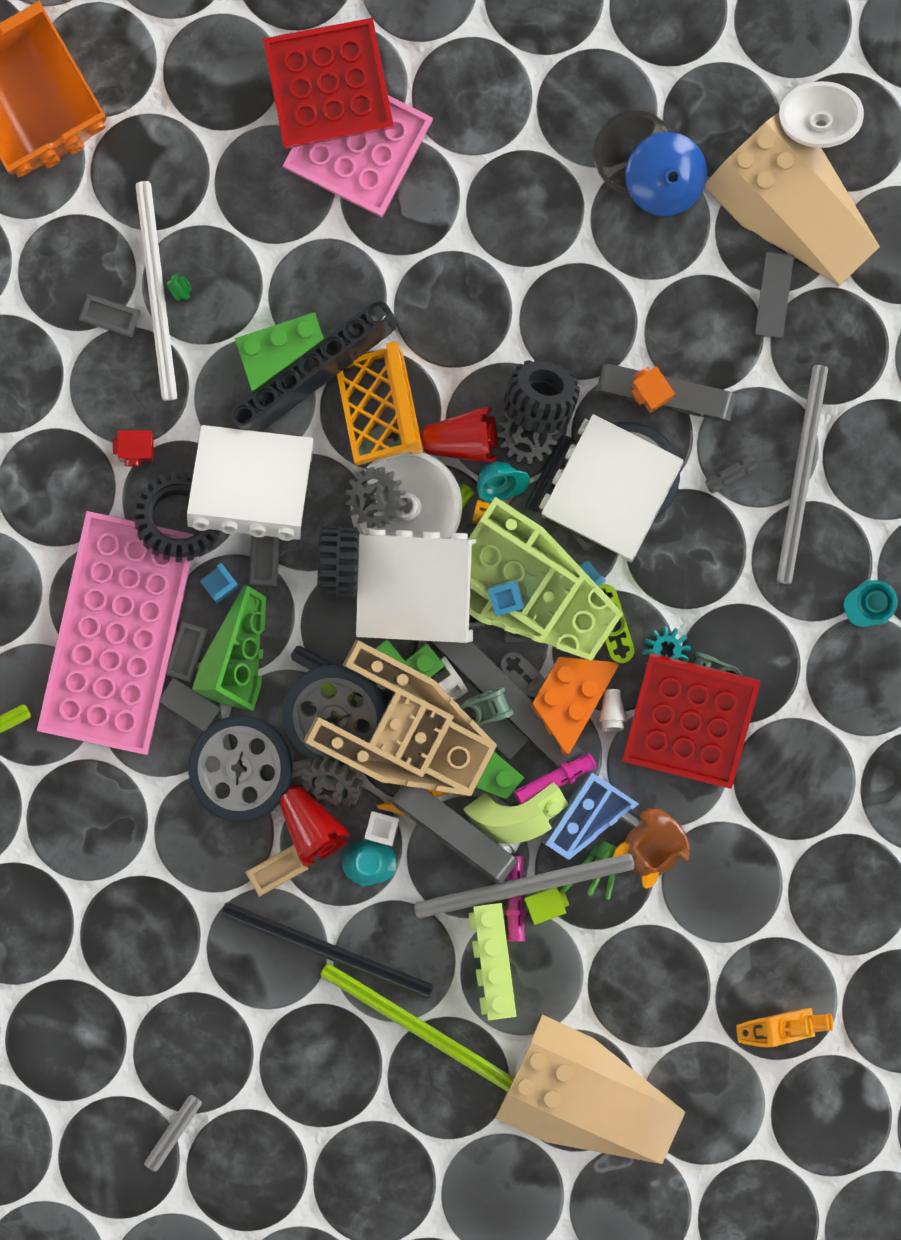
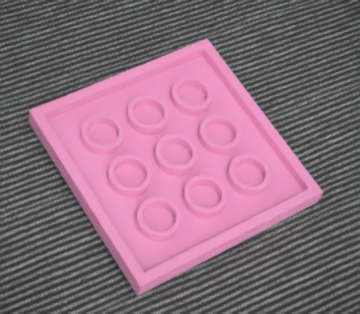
M388 95L394 124L393 129L293 147L283 164V168L383 218L433 118Z

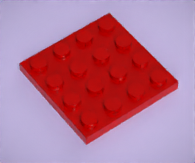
M373 18L263 38L284 149L394 128Z
M650 653L622 762L732 789L759 691L760 680Z

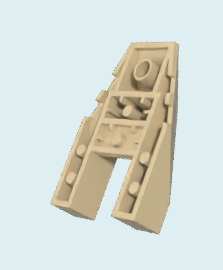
M355 640L342 666L394 692L387 709L369 743L317 716L303 742L383 783L471 796L497 744L459 707L435 680L361 641Z

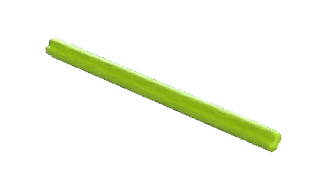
M331 964L325 965L321 972V977L505 1091H509L514 1077Z

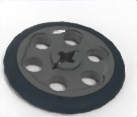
M321 666L299 677L290 687L283 708L284 726L294 746L308 759L314 761L318 757L323 761L324 757H328L330 761L334 762L336 758L303 742L315 717L317 716L369 743L388 706L383 694L372 680L344 666ZM326 683L333 684L337 689V694L332 697L326 696L322 692V685ZM353 692L360 693L364 698V703L359 706L353 705L349 701V694ZM304 701H311L316 705L317 710L314 714H307L302 710L301 706ZM333 711H336L337 715H342L339 722H336L335 718H330ZM359 719L367 720L371 726L368 732L359 731L355 726V722ZM339 760V765H346L344 762Z

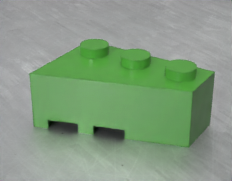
M315 312L235 338L252 393L324 340Z
M493 752L475 788L506 800L525 777Z

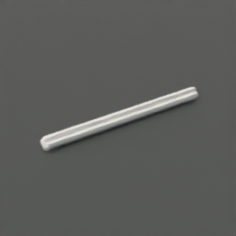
M141 181L136 183V194L161 396L163 401H172L177 399L152 189L149 181Z

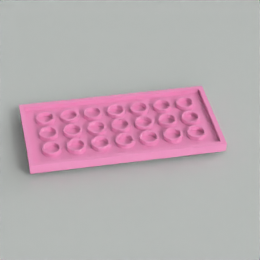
M87 511L37 731L148 755L192 560L187 561V557H182V562H175L176 557H170L169 561L163 560V554L159 553L157 557L152 554L151 547L147 550L143 546L144 540H139L138 530L135 529V521ZM156 526L161 533L170 538L185 539L195 535Z

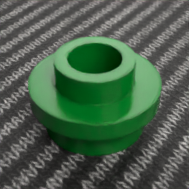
M172 275L171 280L167 282V286L173 297L177 301L189 299V291L192 288L188 280L184 276Z

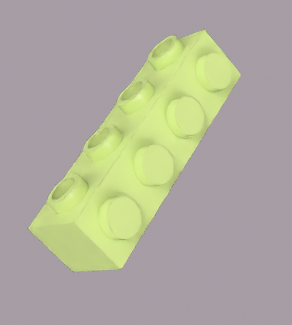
M502 903L473 906L474 912L468 914L470 929H476L477 941H472L474 958H480L481 969H476L478 986H484L485 997L480 998L481 1014H487L488 1020L517 1017Z

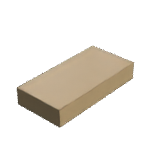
M292 845L246 871V874L260 897L309 868L302 865L296 849Z

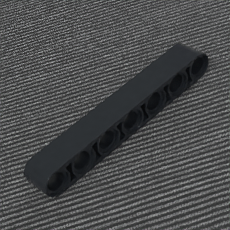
M382 301L371 303L238 404L231 413V419L235 426L240 430L264 431L389 336L397 326V320L389 306ZM385 316L383 320L377 321L380 317ZM363 333L359 338H355L357 334ZM341 350L338 354L333 355L335 351ZM318 367L316 371L310 372L313 368ZM296 384L292 389H288L290 385ZM273 401L271 405L266 406L268 402ZM251 417L249 422L243 423L247 418Z

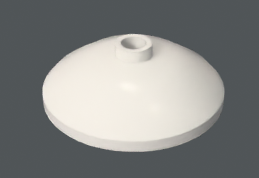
M824 81L811 82L795 88L783 99L779 110V120L784 132L794 141L815 148L837 146L850 140L861 128L864 117L863 105L853 91L843 85Z

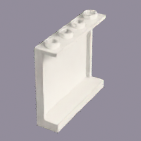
M593 414L590 421L584 419L578 431V434L581 435L578 444L572 443L565 456V459L569 460L565 469L559 468L552 481L556 485L552 494L546 493L539 506L543 510L541 516L592 540L632 563L683 465V459Z
M201 425L187 510L188 527H193L200 531L212 529L220 530L227 534L246 533L254 537H278L285 541L292 539L300 540L310 462H312L313 438Z
M369 529L368 534L359 535L356 637L459 643L473 641V630H469L471 548L472 544L476 543V539H467L468 533H451L450 538L440 537V532H423V537L413 536V531L396 530V535H385L386 530Z

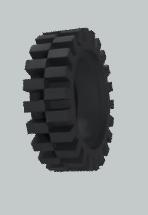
M170 472V477L168 478L162 474L158 476L157 482L151 480L148 483V488H143L140 498L138 497L136 502L135 529L138 530L139 540H144L143 546L147 550L150 547L152 548L153 555L158 557L159 553L163 554V560L169 561L170 557H176L175 562H182V557H187V561L194 560V555L196 554L201 557L205 555L206 549L210 551L214 541H217L220 535V530L208 529L199 531L192 537L175 539L161 533L154 524L152 513L161 500L172 495L190 497L193 479L188 478V472H182V477H177L176 472Z

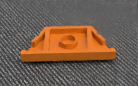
M558 657L530 705L537 717L542 719L549 735L554 736L562 748L560 751L566 757L570 754L617 670L618 663Z

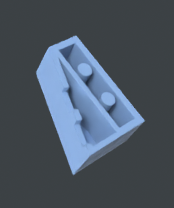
M587 772L567 800L569 806L558 813L551 824L552 829L545 833L540 842L570 860L595 840L600 833L615 824L629 810L635 808L638 803L594 773Z

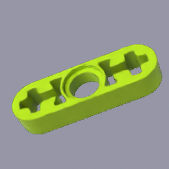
M608 584L598 586L601 590H605L606 593L612 594L610 600L622 611L616 590ZM623 614L619 619L621 621L620 629L616 632H611L608 637H616L623 632L625 633L626 638H620L623 647L628 646L629 651L625 653L626 658L621 659L620 655L614 654L613 651L617 649L616 640L611 643L608 637L605 640L609 657L618 664L627 663L634 655V646Z

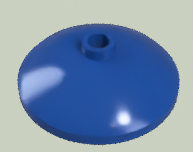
M660 132L643 139L631 152L625 170L627 190L633 201L646 212L657 216H673L689 209L701 196L707 179L706 161L700 148L688 137L674 132ZM674 171L676 175L675 179L673 181H669L668 175L670 172Z

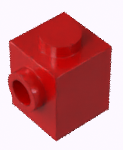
M118 430V438H113V455H118V460L124 462V466L139 467L141 462H154V433L152 430Z

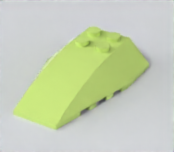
M495 497L468 538L476 539V543L472 544L469 614L482 623L503 628L505 631L523 635L534 641L546 643L562 651L592 661L623 615V612L542 526ZM517 578L525 604L523 609L495 616L488 593L489 586Z

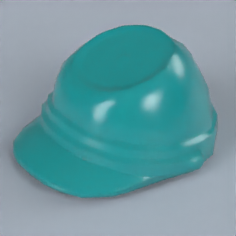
M505 462L488 463L479 473L477 493L485 502L492 503L495 497L503 501L523 493L529 486L530 478L526 472L517 471Z
M867 579L844 599V610L848 620L855 626L867 627L886 624L897 609L898 598L893 587L886 582Z
M362 839L347 848L343 854L342 867L344 873L351 881L360 884L362 887L392 878L396 870V856L394 851L387 845Z

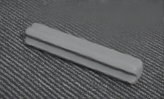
M193 1095L188 1096L146 1159L144 1165L154 1172L160 1168L202 1105L198 1098Z

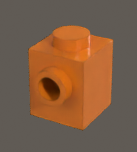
M647 366L634 375L636 380L631 385L633 387L631 394L639 405L644 403L650 413L674 398L675 392L657 366L651 370Z

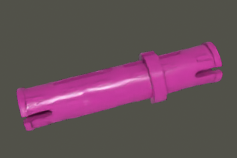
M588 752L574 761L560 764V768L514 790V796L519 805H521L553 782L558 787L576 782L575 779L597 769L596 763Z
M514 856L518 862L507 876V881L524 878V856ZM524 895L508 898L507 910H504L508 923L507 942L526 941L524 916H527V910H524Z

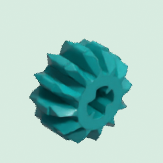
M663 626L661 630L662 637L656 630L651 632L656 642L648 638L645 639L644 643L651 646L652 649L643 650V655H649L650 653L661 655V644L666 643V646L669 644L673 646L671 651L672 657L670 658L688 662L689 658L681 654V652L690 651L691 647L688 645L681 646L680 644L687 639L686 635L681 636L678 640L675 638L678 633L677 628L673 629L670 636L668 635L667 626Z

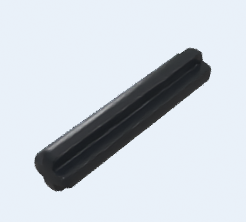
M561 435L525 503L527 509L536 513L539 511V506L544 496L553 485L552 481L559 468H562L566 460L565 456L572 443L574 444L575 440L571 437Z

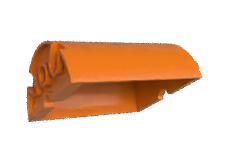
M40 1L0 23V159L8 173L22 177L44 165L47 169L57 165L61 161L60 157L68 153L71 155L78 153L85 148L84 142L106 127L104 125L106 116Z

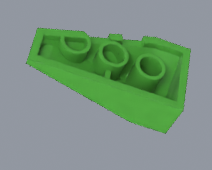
M249 586L242 587L200 663L192 688L193 691L211 701L246 711H254L262 684V676H258L259 659H263V649H260V633L265 630L266 596Z

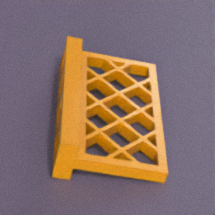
M397 341L386 343L385 349L363 354L347 368L355 366L360 369L353 382L344 377L343 371L337 374L353 459L356 466L411 451L412 455L423 452L404 355ZM385 359L386 365L380 374L369 369L374 360ZM365 373L376 378L369 390L358 385ZM381 382L388 384L391 388L385 399L374 394ZM355 389L366 394L358 406L349 402V397ZM370 398L381 403L374 415L363 410ZM386 407L395 410L396 413L390 424L379 419ZM360 414L371 419L363 432L354 427V422ZM375 423L387 428L379 440L368 435ZM391 432H394L400 436L402 444L389 447L384 443ZM365 439L375 444L370 453L360 456L359 447Z

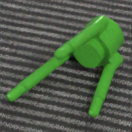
M601 841L598 847L593 845L590 854L582 864L590 863L595 857V861L612 858L617 847ZM616 874L609 875L605 894L606 900H609L611 897ZM600 878L592 880L587 893L589 896L593 895ZM573 884L565 885L561 890H564L566 893Z

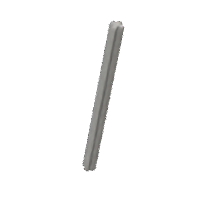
M814 365L812 369L776 579L780 584L789 585L793 579L828 374V367L824 365Z
M625 854L503 882L502 885L494 884L415 903V914L417 918H424L622 873L634 869V860L631 854Z

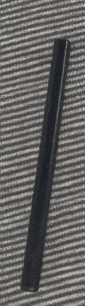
M229 902L225 903L222 908L221 916L423 998L428 999L432 993L433 985Z

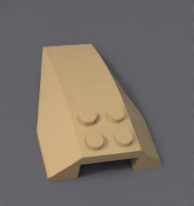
M779 112L766 121L728 157L705 184L704 188L741 226L755 232L770 244L776 245L787 252L786 254L793 255L795 259L797 258L809 268L838 286L851 276L880 247L822 148L805 146L791 139L781 127Z
M542 1015L495 1119L547 1143L662 1164L685 1111L597 1040Z

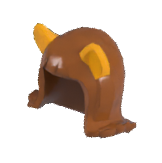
M654 807L646 808L642 811L639 817L643 823L630 831L625 842L616 848L613 857L625 854L632 855L634 869L631 871L641 876L642 885L645 889L652 887L658 880L659 875L670 870L678 859L683 858L685 862H688L690 857V843L682 826L670 814L661 808Z

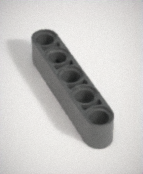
M602 364L596 392L636 402L631 394L633 390L631 385L636 380L634 375L639 370L612 364ZM664 376L675 392V396L659 408L721 422L731 421L736 399L735 393Z
M402 785L390 801L392 805L500 885H502L518 862L509 852L423 788Z

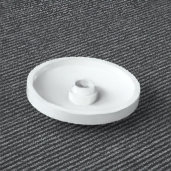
M411 451L373 461L367 466V468L374 467L375 470L376 468L385 467V474L393 471L395 473L393 480L402 481L398 486L399 490H406V494L400 496V500L405 501L406 505L399 506L398 509L403 514L394 517L395 523L386 524V527L377 528V526L367 528L366 522L357 523L358 514L352 515L353 526L358 528L360 535L368 534L369 529L386 530L385 535H396V530L413 531V536L423 537V532H440V537L450 538L451 533H456L462 515V497L455 477L442 462L423 452L412 455ZM371 479L367 483L374 484L378 482V480ZM379 511L374 513L375 516H381L384 514V512Z

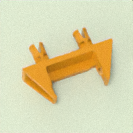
M805 1008L755 1019L736 1025L738 1043L758 1047H775L814 1037L815 1032L832 1031L833 1018L830 1013L813 1015L812 1008ZM755 1025H762V1028H756V1036L763 1035L767 1039H757L755 1037ZM744 1030L748 1031V1036H744Z

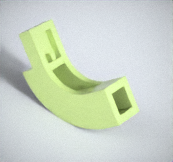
M553 782L529 801L518 806H501L495 803L485 792L463 810L471 824L491 840L497 843L513 844L532 840L551 830L552 827L548 821L569 805L560 788Z

